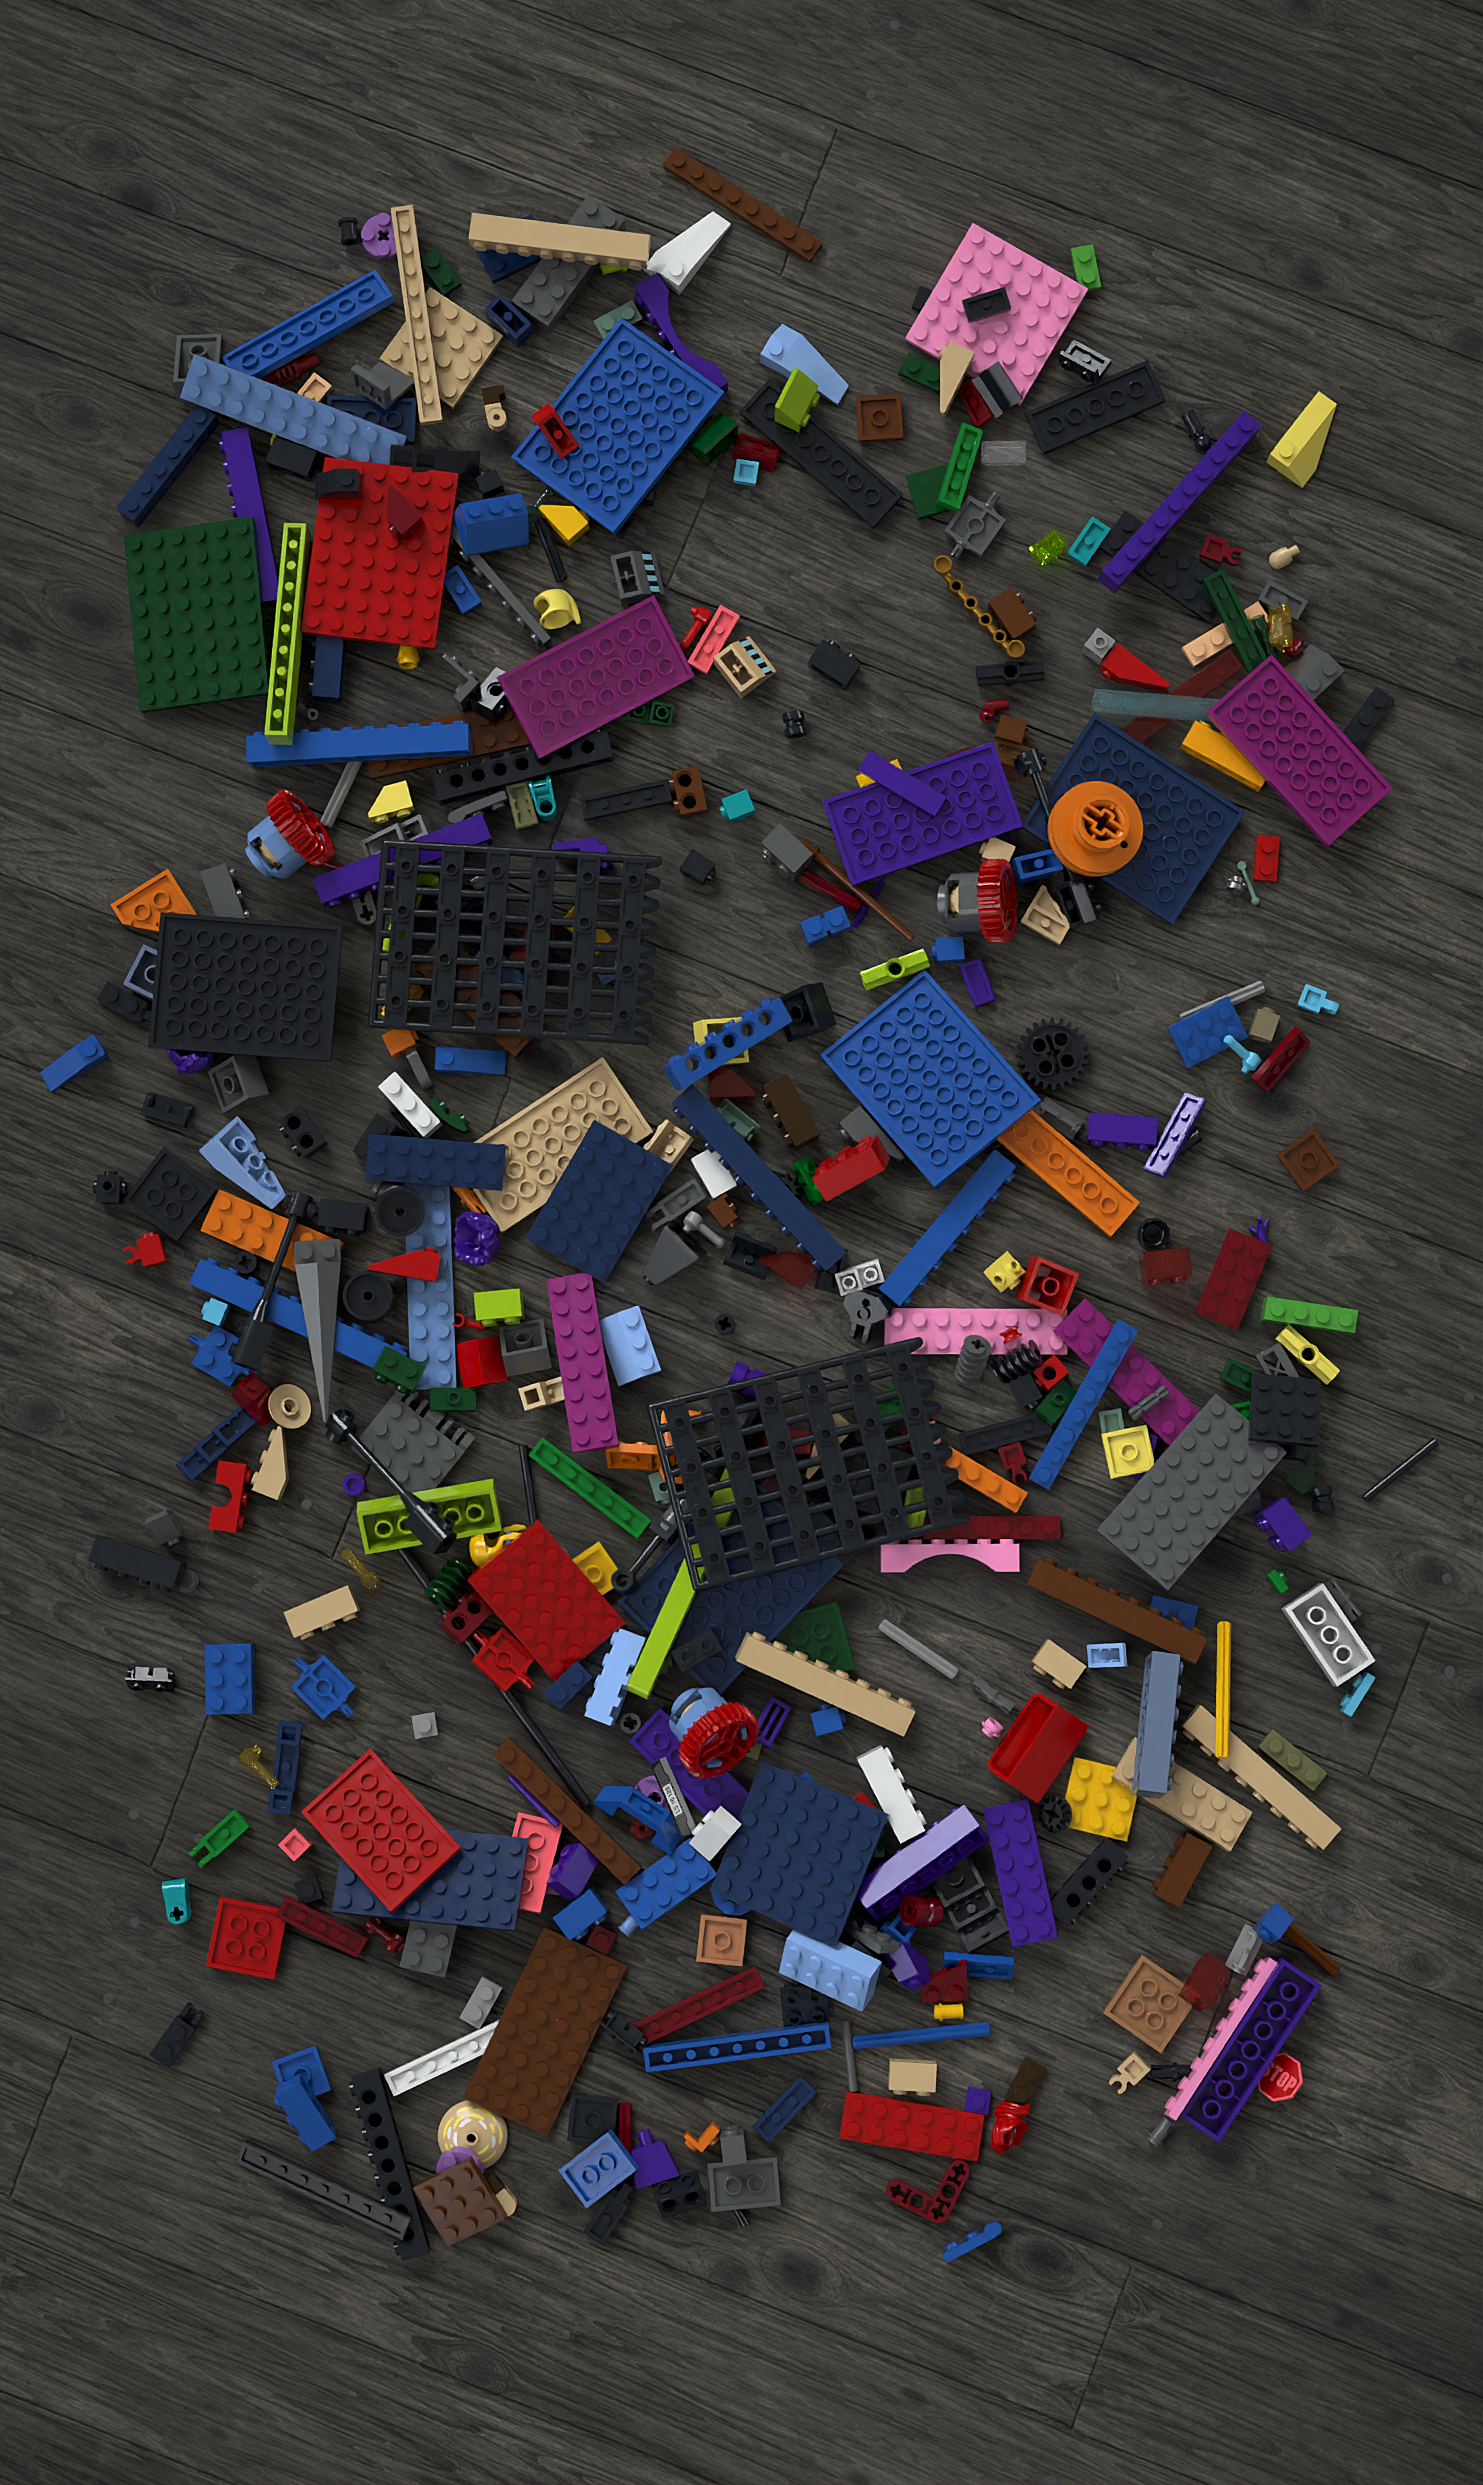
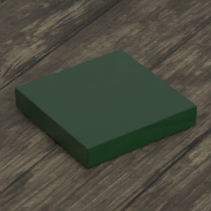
M948 464L906 476L918 520L952 511L936 504Z

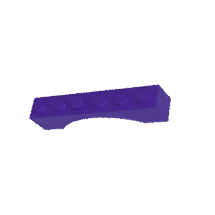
M655 273L635 286L634 299L639 307L643 306L647 311L645 314L647 320L652 326L655 324L659 330L657 335L663 344H668L671 349L669 352L726 392L728 390V382L718 366L693 354L677 337L671 325L668 312L669 290L659 274Z

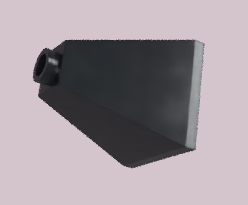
M676 1221L670 1223L663 1228L642 1272L644 1274L643 1279L651 1286L657 1285L701 1259L708 1252L691 1235L683 1232V1228Z

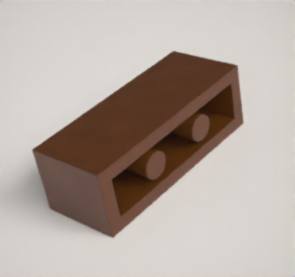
M1186 1831L1184 1835L1179 1834L1174 1843L1176 1849L1173 1855L1169 1854L1163 1864L1165 1870L1162 1876L1157 1875L1152 1884L1155 1895L1178 1908L1182 1905L1213 1847Z

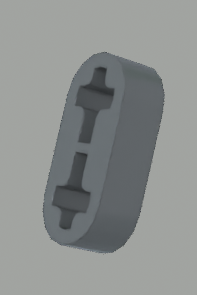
M368 890L367 894L364 895V903H361L360 898L352 900L357 918L364 926H372L376 923V906L372 893ZM363 907H367L369 913H373L370 916V921L361 918L364 915Z
M413 1047L405 1051L422 1090L433 1086L416 1048Z

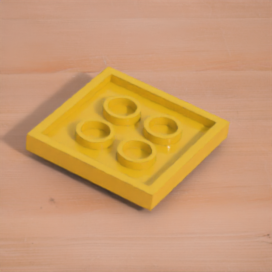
M1074 1757L1065 1799L1069 1802L1072 1809V1820L1068 1826L1069 1828L1127 1842L1137 1796L1131 1795L1132 1790L1111 1778L1116 1767Z

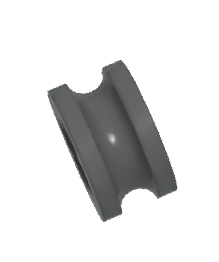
M632 1712L626 1713L620 1721L622 1730L629 1734L637 1732L641 1725L639 1716ZM631 1716L632 1720H637V1725H634L636 1728L630 1730L629 1726H624V1721H627L625 1718Z

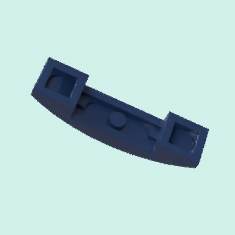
M279 1720L276 1757L267 1812L291 1814L299 1767L303 1723Z

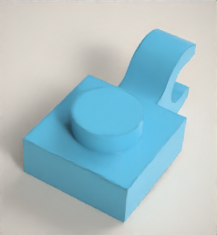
M1306 984L1297 1006L1316 1014L1319 1013L1321 1008L1335 1015L1339 1004L1325 999L1326 991Z

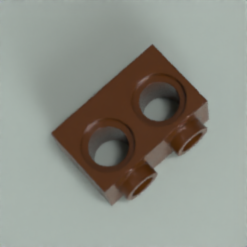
M694 766L672 771V778L668 780L671 792H676L677 800H673L675 813H680L681 819L708 814L699 767ZM682 778H689L692 782L689 786L683 787L679 784V781ZM688 799L696 802V805L691 809L683 805Z

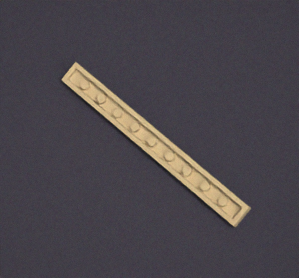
M413 205L391 208L420 424L442 423L443 419Z

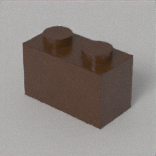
M1012 588L1000 594L988 604L989 611L1001 629L1005 631L1010 641L1020 640L1034 631L1036 627L1035 622L1037 621L1031 610L1027 611L1024 607V600L1020 593L1014 592Z

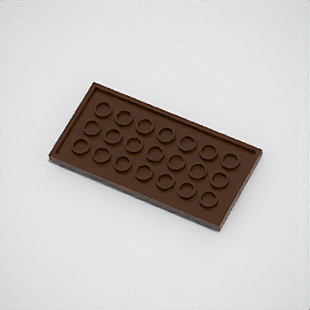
M543 1926L463 2098L548 2136L627 1968V1964L573 1939L569 1941L566 1936Z

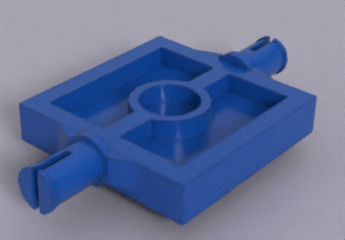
M215 1325L209 1336L205 1339L194 1333L188 1338L189 1342L199 1347L198 1353L191 1364L231 1388L236 1379L242 1374L248 1376L249 1372H252L230 1362L232 1357L228 1355V1350L232 1342L237 1344L239 1338Z
M325 1654L311 1665H308L300 1656L293 1662L302 1673L299 1680L291 1688L323 1720L332 1711L337 1709L347 1718L355 1712L345 1701L357 1686Z

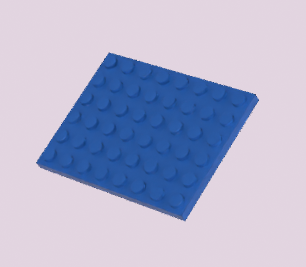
M620 318L552 405L579 446L561 459L536 425L511 458L612 534L616 535L726 394L722 389L623 318Z
M923 970L820 1054L823 1061L935 1189L1041 1103L1040 1098L926 970Z

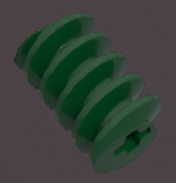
M449 1559L446 1562V1566L442 1567L441 1573L435 1576L436 1580H432L430 1587L424 1590L426 1597L438 1609L446 1610L447 1608L443 1602L447 1604L452 1603L448 1596L456 1597L457 1593L454 1588L462 1590L463 1587L459 1582L467 1583L465 1574L470 1576L473 1571L462 1562Z

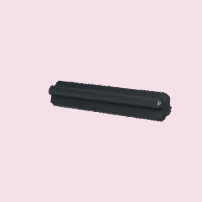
M545 518L535 521V526L556 582H562L567 579V574Z

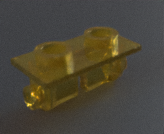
M1270 604L1268 605L1269 615L1267 616L1271 633L1269 634V640L1272 646L1284 653V647L1291 646L1293 642L1292 626L1290 624L1286 625L1292 622L1291 608L1288 607V604H1281L1279 608L1275 609Z

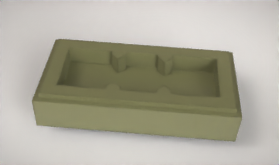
M524 781L505 786L517 831L539 825L528 782Z

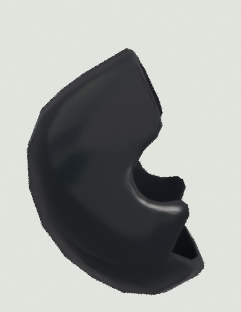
M1148 1218L1137 1229V1241L1148 1252H1163L1164 1248L1171 1242L1170 1228L1165 1221L1159 1218Z

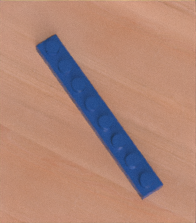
M1120 1319L1116 1321L1030 1474V1480L1049 1490L1136 1336L1138 1329Z

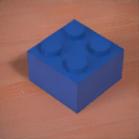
M591 1886L581 1893L578 1898H575L559 1910L553 1919L569 1941L572 1938L578 1940L588 1932L589 1929L587 1927L593 1923L596 1926L606 1918V1912L609 1907L594 1887Z

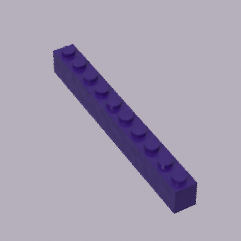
M1244 411L1101 571L1098 581L1116 594L1253 440L1261 425Z

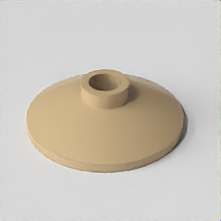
M284 1384L274 1389L269 1397V1412L274 1421L280 1426L287 1429H296L308 1421L311 1414V1404L306 1393L299 1387ZM284 1405L288 1407V1412L285 1410Z

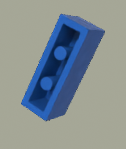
M300 2073L276 2086L275 2103L280 2110L284 2109L287 2114L288 2123L292 2128L296 2127L299 2132V2139L304 2146L308 2145L313 2152L336 2138L334 2123Z

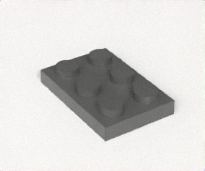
M777 2157L747 2159L745 2164L724 2166L723 2162L707 2163L711 2212L781 2205Z

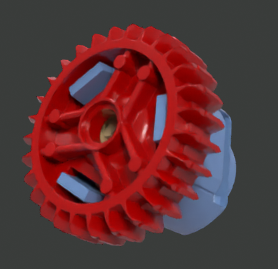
M287 790L277 792L266 803V810L269 816L248 832V847L245 848L252 864L265 877L272 878L275 876L280 879H286L306 862L314 866H321L335 854L334 842L323 827V824L318 820V817L307 807V804L305 805L301 799H298L296 795Z
M713 1688L689 1689L681 1694L672 1706L669 1727L680 1741L681 1747L678 1749L680 1753L679 1758L684 1767L694 1777L709 1779L712 1776L716 1778L719 1773L724 1775L726 1770L731 1771V1767L735 1764L738 1765L741 1759L745 1760L744 1756L746 1753L751 1752L750 1747H754V1741L758 1740L759 1724L752 1712L738 1702L734 1704L732 1702L727 1703Z

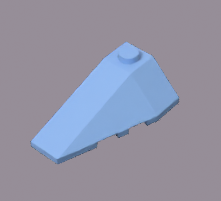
M784 324L771 335L760 354V363L787 378L790 377L794 367L798 368L818 385V394L836 405L839 404L849 387L802 334Z

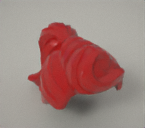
M1001 2102L996 2106L994 2111L996 2122L993 2126L990 2146L995 2153H1005L1010 2147L1021 2144V2137L1028 2127L1026 2122L1020 2118L1029 2114L1030 2104L1018 2105L1012 2102Z

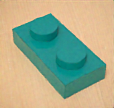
M1092 516L1067 552V556L1086 567L1111 528Z

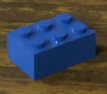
M255 1643L205 1645L206 1715L256 1712Z

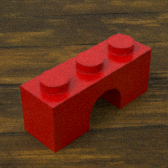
M225 1461L218 1462L215 1483L226 1485L231 1490L232 1498L229 1504L224 1507L212 1506L208 1529L239 1533V1529H243L245 1515H242V1509L248 1502V1493L245 1492L246 1483H250L252 1475L249 1465Z

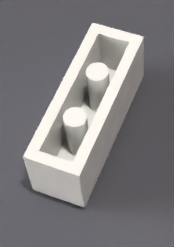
M396 1072L392 1073L378 1086L424 1138L428 1139L442 1126L439 1119Z

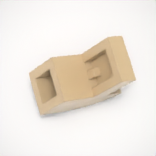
M561 1377L518 1389L525 1411L549 1406L565 1400Z

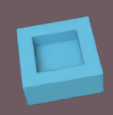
M737 459L734 483L756 486L759 462Z

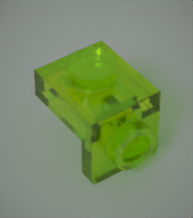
M1054 528L1046 537L1033 544L1028 549V552L1042 568L1059 557L1068 544Z

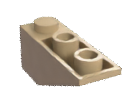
M278 1426L276 1430H272L268 1442H271L268 1451L264 1450L260 1458L261 1469L259 1472L256 1471L254 1473L251 1484L254 1485L252 1490L276 1500H281L289 1480L285 1431L283 1427Z

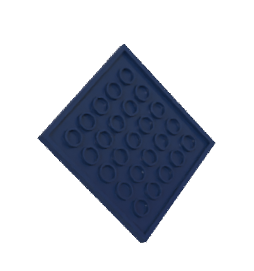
M761 1761L738 1819L741 1826L731 1836L710 1891L838 1946L890 1814L765 1761Z

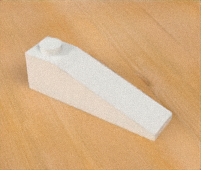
M711 212L657 250L649 260L647 269L643 268V270L651 276L658 273L664 284L680 295L730 228L731 223L715 212Z

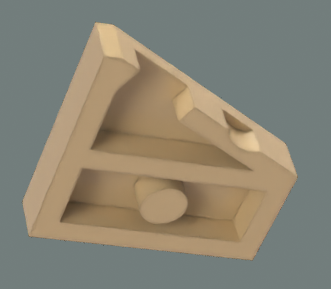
M1042 885L1020 923L1060 945L1070 926L1056 901L1052 899L1047 888Z

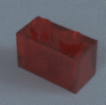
M1209 1953L1204 1954L1198 1959L1178 1996L1200 2012L1207 2007L1211 2008L1218 1999L1216 1995L1218 1989H1222L1229 1979L1226 1975L1230 1968Z

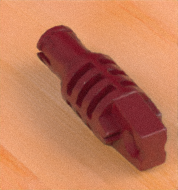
M313 352L298 360L296 358L260 379L280 387L285 383L302 377L303 372L321 364L316 353Z

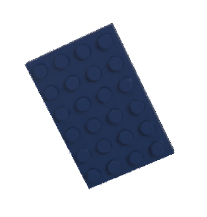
M594 1119L526 1238L605 1283L673 1165Z

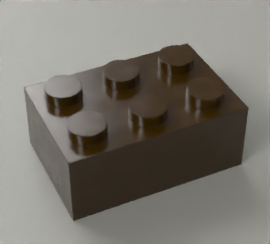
M788 1074L763 1086L761 1098L767 1109L772 1108L774 1112L772 1119L777 1128L782 1127L785 1132L783 1133V1139L788 1148L793 1147L794 1151H797L819 1139L820 1133Z

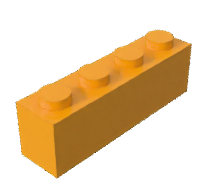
M1194 722L1180 749L1259 792L1265 779L1222 732L1217 733L1212 730V727L1206 722Z

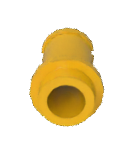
M939 2002L938 2005H934V2019H939V2021H942V2019H963L962 2003L942 2005Z

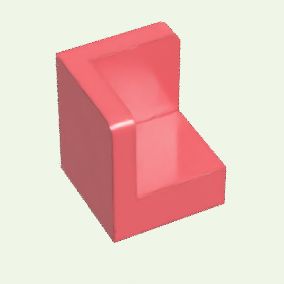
M294 1828L278 1846L293 1861H296L314 1843L311 1840L308 1841Z

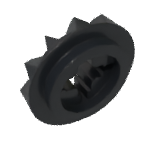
M1051 1795L1043 1799L1042 1805L1038 1807L1040 1809L1038 1818L1041 1819V1826L1045 1827L1048 1832L1054 1833L1067 1829L1072 1820V1809L1069 1802L1058 1795ZM1055 1810V1813L1061 1817L1053 1818L1049 1811Z

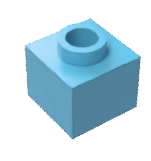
M211 1298L209 1302H205L201 1314L204 1315L202 1319L223 1327L231 1306Z

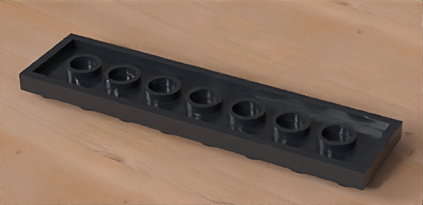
M768 379L739 411V414L874 529L903 497V493L812 415L806 427L802 426L799 432L776 422L775 405L783 390Z

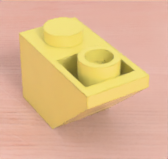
M402 781L383 787L368 813L371 822L381 824L389 821L390 817L397 816L398 818H403L411 815L410 812L415 811L407 782Z

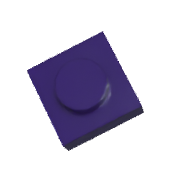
M968 2086L964 2110L988 2115L991 2090Z

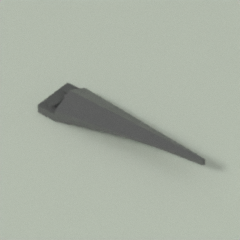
M340 1239L294 1242L295 1269L325 1423L328 1421L341 1271Z

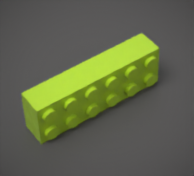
M494 1479L413 1493L424 1502L432 1501L439 1505L440 1511L438 1514L442 1519L443 1517H448L455 1523L453 1530L457 1534V1538L502 1531V1519ZM399 1495L358 1502L357 1517L365 1555L423 1545L404 1524L410 1514Z

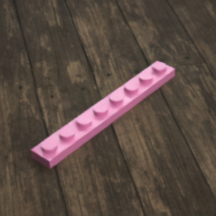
M1265 1957L1264 1960L1260 1959L1254 1967L1256 1973L1252 1979L1248 1978L1241 1987L1243 1993L1239 1999L1235 1998L1228 2008L1230 2013L1226 2019L1223 2017L1216 2026L1217 2033L1204 2044L1203 2049L1205 2051L1201 2058L1197 2057L1191 2064L1190 2068L1192 2071L1188 2078L1185 2076L1180 2081L1177 2087L1180 2089L1175 2097L1171 2096L1165 2105L1167 2110L1164 2114L1172 2120H1177L1274 1970L1277 1962L1273 1959Z

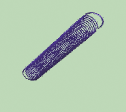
M880 880L877 881V885L874 886V888L876 889L872 897L874 900L877 899L878 894H880L879 892H881L880 890H882L881 888L884 884L883 882L881 883ZM863 903L862 909H859L861 911L857 912L851 922L855 928L859 926V922L860 924L862 923L867 910L870 909L869 906H865V903Z

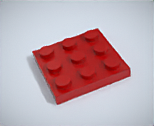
M221 1896L206 1966L274 1980L287 1923L275 1917L279 1907Z

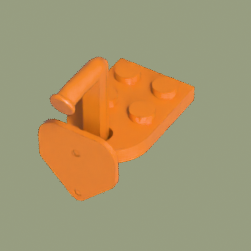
M688 1410L690 1417L702 1414V1411ZM664 1411L661 1414L660 1424L667 1423ZM663 1433L666 1446L672 1445L670 1433ZM618 1441L619 1447L606 1449L607 1468L659 1471L663 1480H665L656 1445H648L645 1442L625 1444L623 1441ZM675 1454L668 1455L671 1468L675 1466ZM681 1476L674 1478L676 1484H682Z

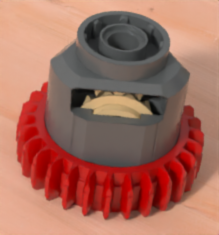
M990 859L982 863L979 872L951 874L946 880L945 885H940L938 890L937 905L941 922L947 924L953 932H982L984 938L991 943H1004L1012 940L1017 929V907L1019 906L1017 905L1015 874H1013L1011 864L1006 859Z

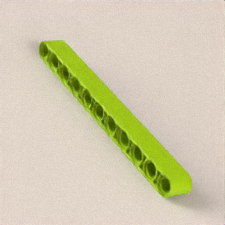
M726 1468L720 1481L729 1479ZM727 1488L715 1491L711 1499L712 1505L716 1506L734 1501L732 1489ZM733 1511L715 1515L718 1529L727 1527ZM698 1544L691 1545L694 1558H700ZM685 1558L626 1687L627 1691L646 1700L655 1686L697 1593L692 1588ZM703 1566L697 1568L700 1581L703 1580L705 1575Z

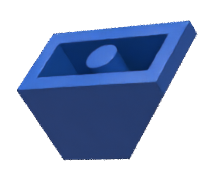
M1052 849L1015 857L1010 863L1013 868V874H1015L1016 886L1038 881L1064 869Z

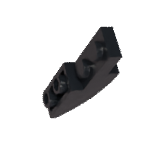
M391 444L389 465L411 467L412 471L418 472L436 470L458 474H479L480 450Z

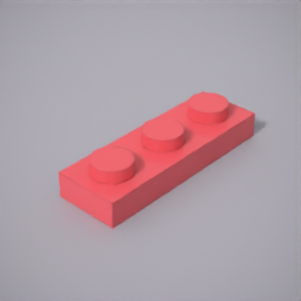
M720 605L689 658V666L707 675L714 664L713 657L721 652L740 619V615Z

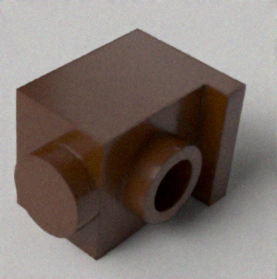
M726 1193L710 1203L707 1209L723 1230L727 1227L731 1230L740 1223L736 1215L739 1211L731 1201L729 1203L725 1201L728 1199Z

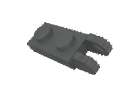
M500 791L454 810V812L451 811L447 818L450 825L481 813L484 816V812L491 809L493 811L501 810L509 802L505 791Z
M693 1178L657 1202L658 1205L647 1211L644 1217L645 1219L651 1218L658 1211L662 1210L665 1217L656 1221L651 1226L653 1231H655L668 1221H673L706 1199L707 1195L697 1180Z
M858 1917L856 1920L848 1919L844 1930L852 1938L878 1954L898 1951L899 1943L893 1940L890 1935L877 1930L876 1926L869 1925L867 1919Z

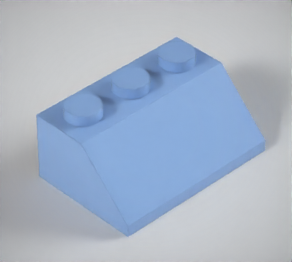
M639 1305L599 1321L602 1340L618 1387L662 1372Z

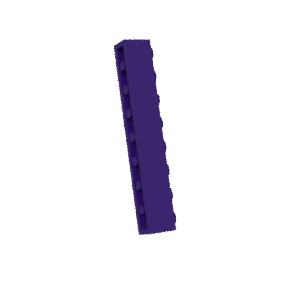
M248 427L221 432L223 440H219L221 453L226 454L227 461L223 462L225 474L230 475L231 480L230 483H227L229 495L234 496L235 504H231L234 518L251 516L255 518L263 608L273 607L277 605L279 576L251 434Z
M482 813L411 840L488 846L492 844V838ZM390 848L389 862H396V849ZM420 850L419 864L441 865L442 852ZM381 852L314 877L313 881L323 907L334 908L341 905V901L348 898L355 900L362 897V893L371 890V892L378 891ZM388 871V883L392 882L394 884L395 871Z

